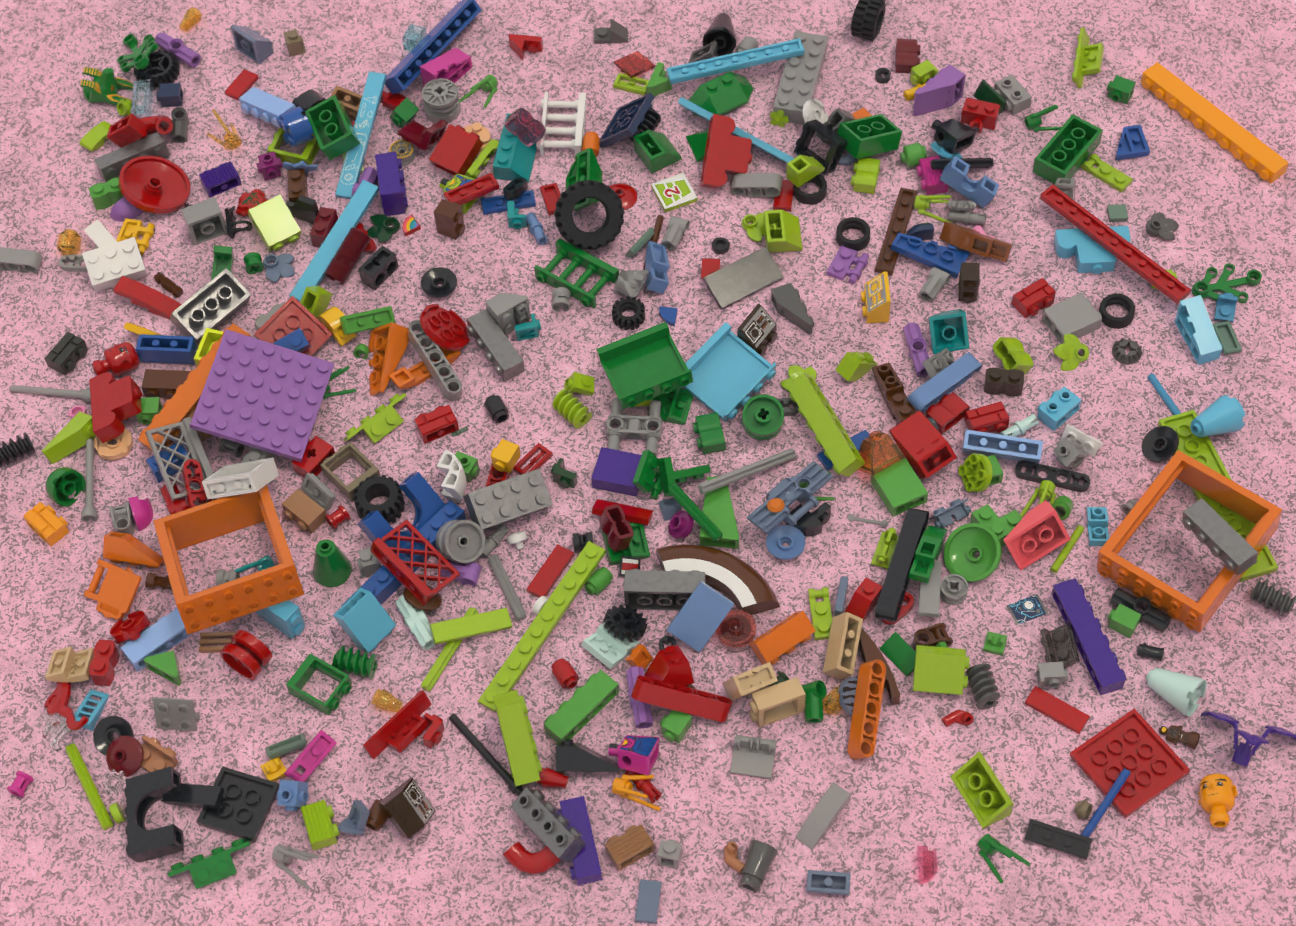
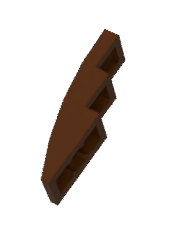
M861 628L859 647L863 662L876 659L883 661L886 667L884 688L887 687L891 705L900 704V693L886 659L873 640Z

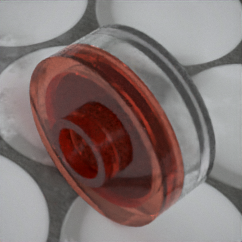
M742 610L729 611L716 629L720 645L730 652L748 650L751 648L749 643L755 640L758 635L754 618L748 612Z

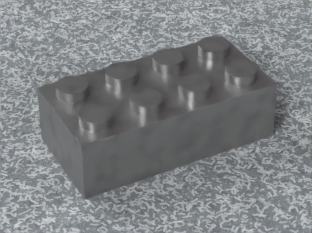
M225 268L171 313L170 321L185 336L194 337L197 345L201 342L206 328L217 329L249 302L251 293Z
M540 469L472 491L463 497L472 521L478 524L483 531L547 509L553 505Z
M639 569L625 570V608L629 605L630 609L636 608L637 610L680 611L700 581L705 583V572L698 570L690 572L679 570L660 571L658 569L650 571Z

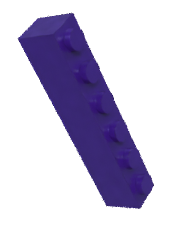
M1076 578L1054 584L1051 594L1099 694L1104 695L1123 689L1126 681L1125 672L1119 668L1117 656L1109 647L1108 637L1103 635L1100 621L1093 615L1092 605L1084 596L1083 586L1078 584Z

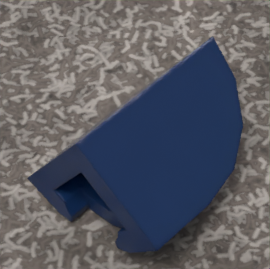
M920 223L914 225L907 231L906 235L921 238L922 241L932 240L934 235L933 224Z

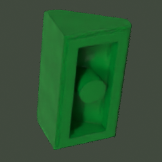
M897 632L893 633L879 649L907 677L914 672L916 652Z

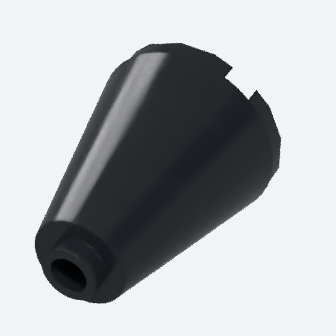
M720 13L715 17L704 34L702 41L703 46L713 41L717 42V57L732 54L737 43L731 17L725 13Z

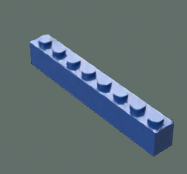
M475 0L459 1L387 75L385 85L392 94L404 91L421 74L420 66L435 59L482 11Z
M450 500L419 532L437 549L435 543L439 528L445 522L451 520H466L465 511ZM406 542L401 548L411 549V542ZM414 542V550L424 551L425 546L422 543ZM399 553V558L402 561H410V554ZM413 554V562L424 563V555ZM383 565L360 588L371 591L382 605L402 583ZM413 567V572L415 573L420 567Z

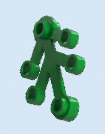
M132 33L123 39L124 45L133 52V54L121 55L117 59V62L121 65L120 69L124 73L129 72L133 67L139 70L145 69L149 65L150 53L156 51L159 47L151 34L144 37L140 48L137 46L138 39Z
M1228 263L1225 264L1218 281L1214 284H1209L1218 273L1216 268L1209 267L1204 279L1192 286V294L1217 301L1219 294L1213 291H1221L1234 294V296L1238 297L1239 303H1246L1249 298L1248 294L1239 292L1232 287L1246 284L1256 286L1260 284L1262 274L1258 270H1250L1246 277L1227 281L1228 277L1235 271V266Z

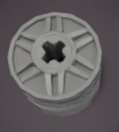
M439 78L428 82L423 87L422 97L425 114L430 121L437 123L443 119L450 123L460 115L461 107L458 89L453 81Z

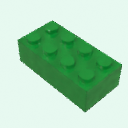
M1072 114L1036 156L1032 172L1054 184L1057 178L1071 179L1100 145L1103 130Z

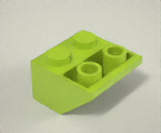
M784 210L764 211V236L769 253L802 251L799 217Z

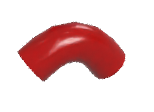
M165 115L139 118L148 125L147 134L158 132L166 135L173 129L172 120Z
M519 841L503 854L515 868L529 874L544 873L561 861L547 845L540 851L532 853L527 851Z

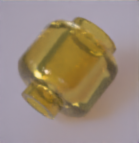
M65 229L58 235L57 250L62 255H75L79 253L81 236L75 230Z

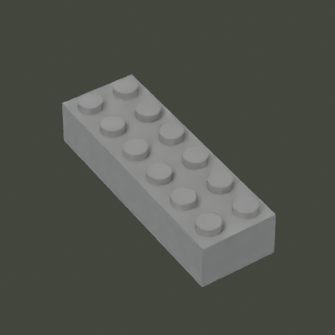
M795 31L792 40L801 39L805 55L787 58L773 111L777 113L778 110L784 111V116H788L789 122L804 125L803 106L806 101L815 97L828 49V36Z

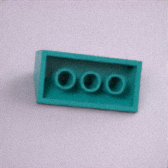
M506 114L493 163L495 179L512 181L517 178H525L527 183H529L537 152V139H540L541 127L525 115Z

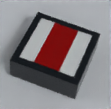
M622 555L619 576H625V570H640L641 557Z

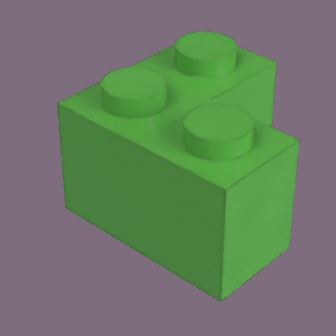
M987 504L972 512L970 523H980L992 529L998 536L1001 547H1004L1006 544L1003 539L1020 522L1022 517L1015 509L999 518Z

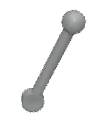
M854 514L848 515L850 522L859 521L877 524L884 528L888 526L886 520L876 521L858 518Z

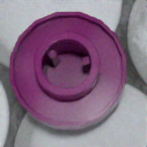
M680 510L676 512L668 525L669 534L676 539L686 538L693 529L694 519L686 511Z

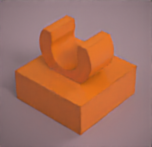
M641 644L632 649L630 656L625 658L632 667H643L644 670L653 659L645 646Z

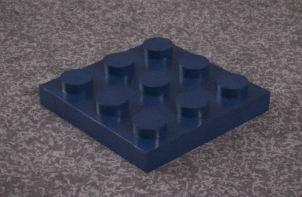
M648 93L620 106L600 138V147L612 146L617 141L621 142L626 137L634 136L638 131V125L645 119V113L652 107L651 103L655 97Z

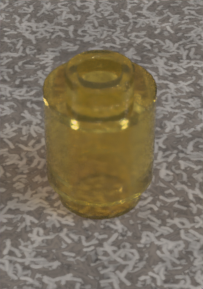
M840 685L834 687L823 699V710L829 715H837L843 709L839 702V699H841L840 694H838Z

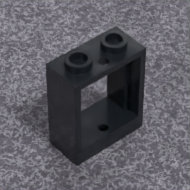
M817 119L807 121L802 128L801 136L796 141V147L793 152L797 155L814 157L825 167L824 174L831 173L836 169L848 141ZM815 131L832 142L825 160L808 148Z

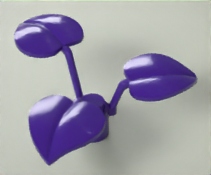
M1213 711L1201 713V716L1210 715L1228 722L1234 727V745L1232 749H1235L1232 762L1248 767L1251 756L1255 755L1256 750L1261 744L1270 743V741L1265 739L1269 733L1290 736L1296 741V734L1280 727L1266 725V731L1262 736L1239 730L1238 724L1240 722L1229 715ZM1238 734L1246 740L1245 743L1240 742L1238 745Z

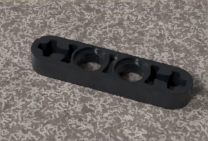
M1019 461L1015 466L1016 476L1023 480L1037 483L1049 480L1056 487L1077 492H1085L1090 487V478L1083 473L1029 461ZM1022 467L1026 468L1025 473L1021 472ZM1041 471L1046 472L1048 477L1041 478L1037 473ZM1064 476L1067 478V481L1059 482L1057 477ZM1080 480L1084 481L1083 486L1079 485Z

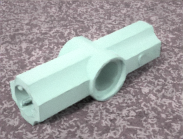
M403 595L400 596L396 601V605L404 617L406 626H409L411 634H414L423 650L434 647L430 624L423 610L411 606Z

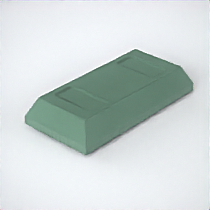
M652 227L629 249L625 257L632 258L654 235Z
M1230 321L1212 324L1218 340L1222 344L1224 355L1242 351Z
M304 733L267 746L265 748L267 757L274 759L305 747L307 741Z

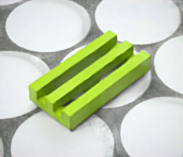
M619 73L613 88L644 96L647 92L649 80Z

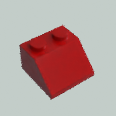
M678 645L668 646L664 650L658 651L644 674L646 677L681 686H688L694 683L689 661Z

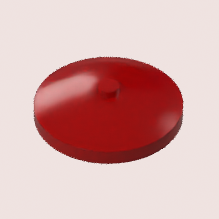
M157 156L136 157L128 161L120 171L118 184L122 195L129 203L143 211L156 214L170 213L180 209L188 200L190 181L186 173L178 165L167 159Z

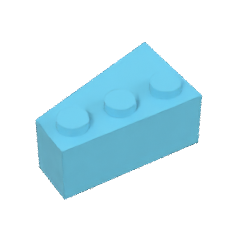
M1198 295L1181 300L1174 322L1198 365L1219 359L1222 352V344L1218 340L1202 296Z

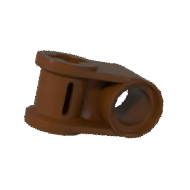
M937 623L933 626L917 630L912 647L916 651V645L935 647L939 642H946L948 647L953 643V640L947 634L945 623Z

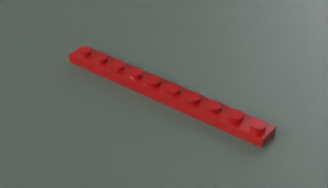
M1051 185L1040 194L1042 201L1176 304H1179L1181 300L1190 295V288L1055 185Z

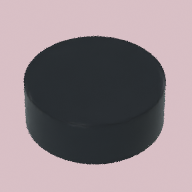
M718 237L712 241V250L716 254H725L729 251L730 243L726 238Z

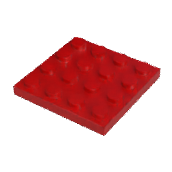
M1135 708L1070 753V757L1105 796L1124 768L1131 772L1112 801L1113 806L1124 818H1127L1190 772L1185 763Z

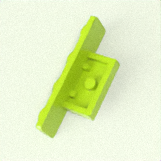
M1084 27L1080 28V35H1078L1076 60H1074V72L1072 73V80L1078 88H1082L1084 76L1101 73L1104 52L1102 43L1089 45L1090 38Z
M398 393L389 399L391 402L385 407L382 404L375 410L376 414L373 417L368 415L361 420L360 423L362 425L356 429L353 426L345 433L347 436L343 440L346 442L363 430L373 444L378 442L404 422L393 406L407 395L405 393L400 396Z

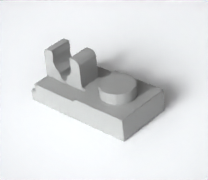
M307 473L301 489L313 501L324 508L325 511L330 510L336 495L327 487V483L320 481L321 478L319 476Z

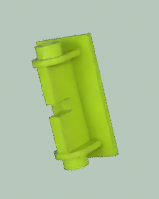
M889 528L885 532L882 531L871 565L889 569L899 538L894 528Z

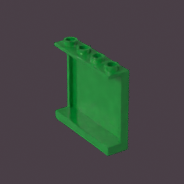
M666 322L596 349L600 364L623 410L693 382L691 369L688 370L670 335Z

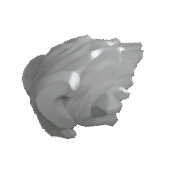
M621 269L615 282V292L619 295H627L630 298L638 296L646 283V276L649 271L644 269L625 271Z

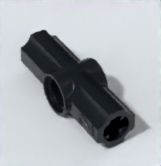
M1119 587L1109 602L1115 607L1122 604L1142 614L1140 622H1144L1161 632L1167 629L1172 620V616L1153 607L1147 598H1137Z

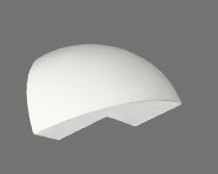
M445 450L437 464V467L446 474L441 485L444 488L441 495L448 501L460 503L466 491L465 471L459 459L452 452Z

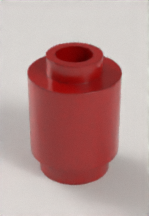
M561 658L552 664V673L563 689H572L577 685L579 676L569 661Z

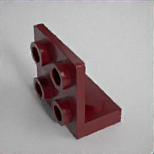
M442 119L434 123L430 128H426L413 121L398 130L397 135L401 136L405 141L415 144L419 149L426 151L440 141L445 133L448 122Z

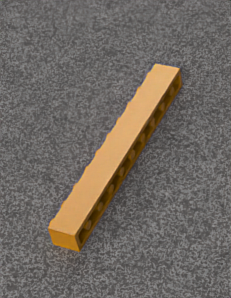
M1156 62L1143 72L1141 84L1145 89L1151 90L1158 99L1165 101L1171 109L1178 111L1184 119H1188L1197 129L1204 131L1210 139L1217 141L1221 148L1231 152L1236 159L1244 162L1250 170L1257 172L1263 180L1273 183L1286 173L1289 163L1287 160L1161 64Z

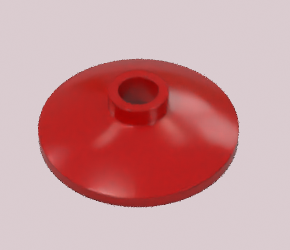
M623 183L609 186L621 199L624 210L634 206L637 201V192L633 187Z

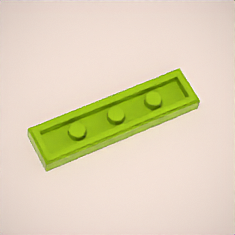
M507 608L430 624L435 645L512 628Z

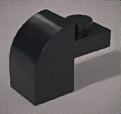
M825 502L814 512L808 511L797 520V524L794 527L799 529L804 536L809 537L820 534L822 532V524L827 523L831 517V506ZM800 503L790 514H794L803 505Z

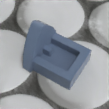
M361 800L353 801L349 817L341 821L338 827L339 831L348 834H364L370 811Z

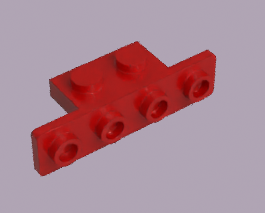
M419 691L363 744V747L372 759H375L388 746L401 753L429 726L427 720L420 716L432 705L424 691Z

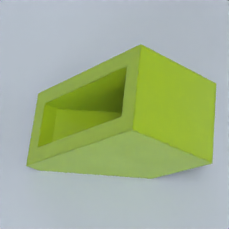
M308 286L300 303L317 317L327 309L332 293L320 286Z

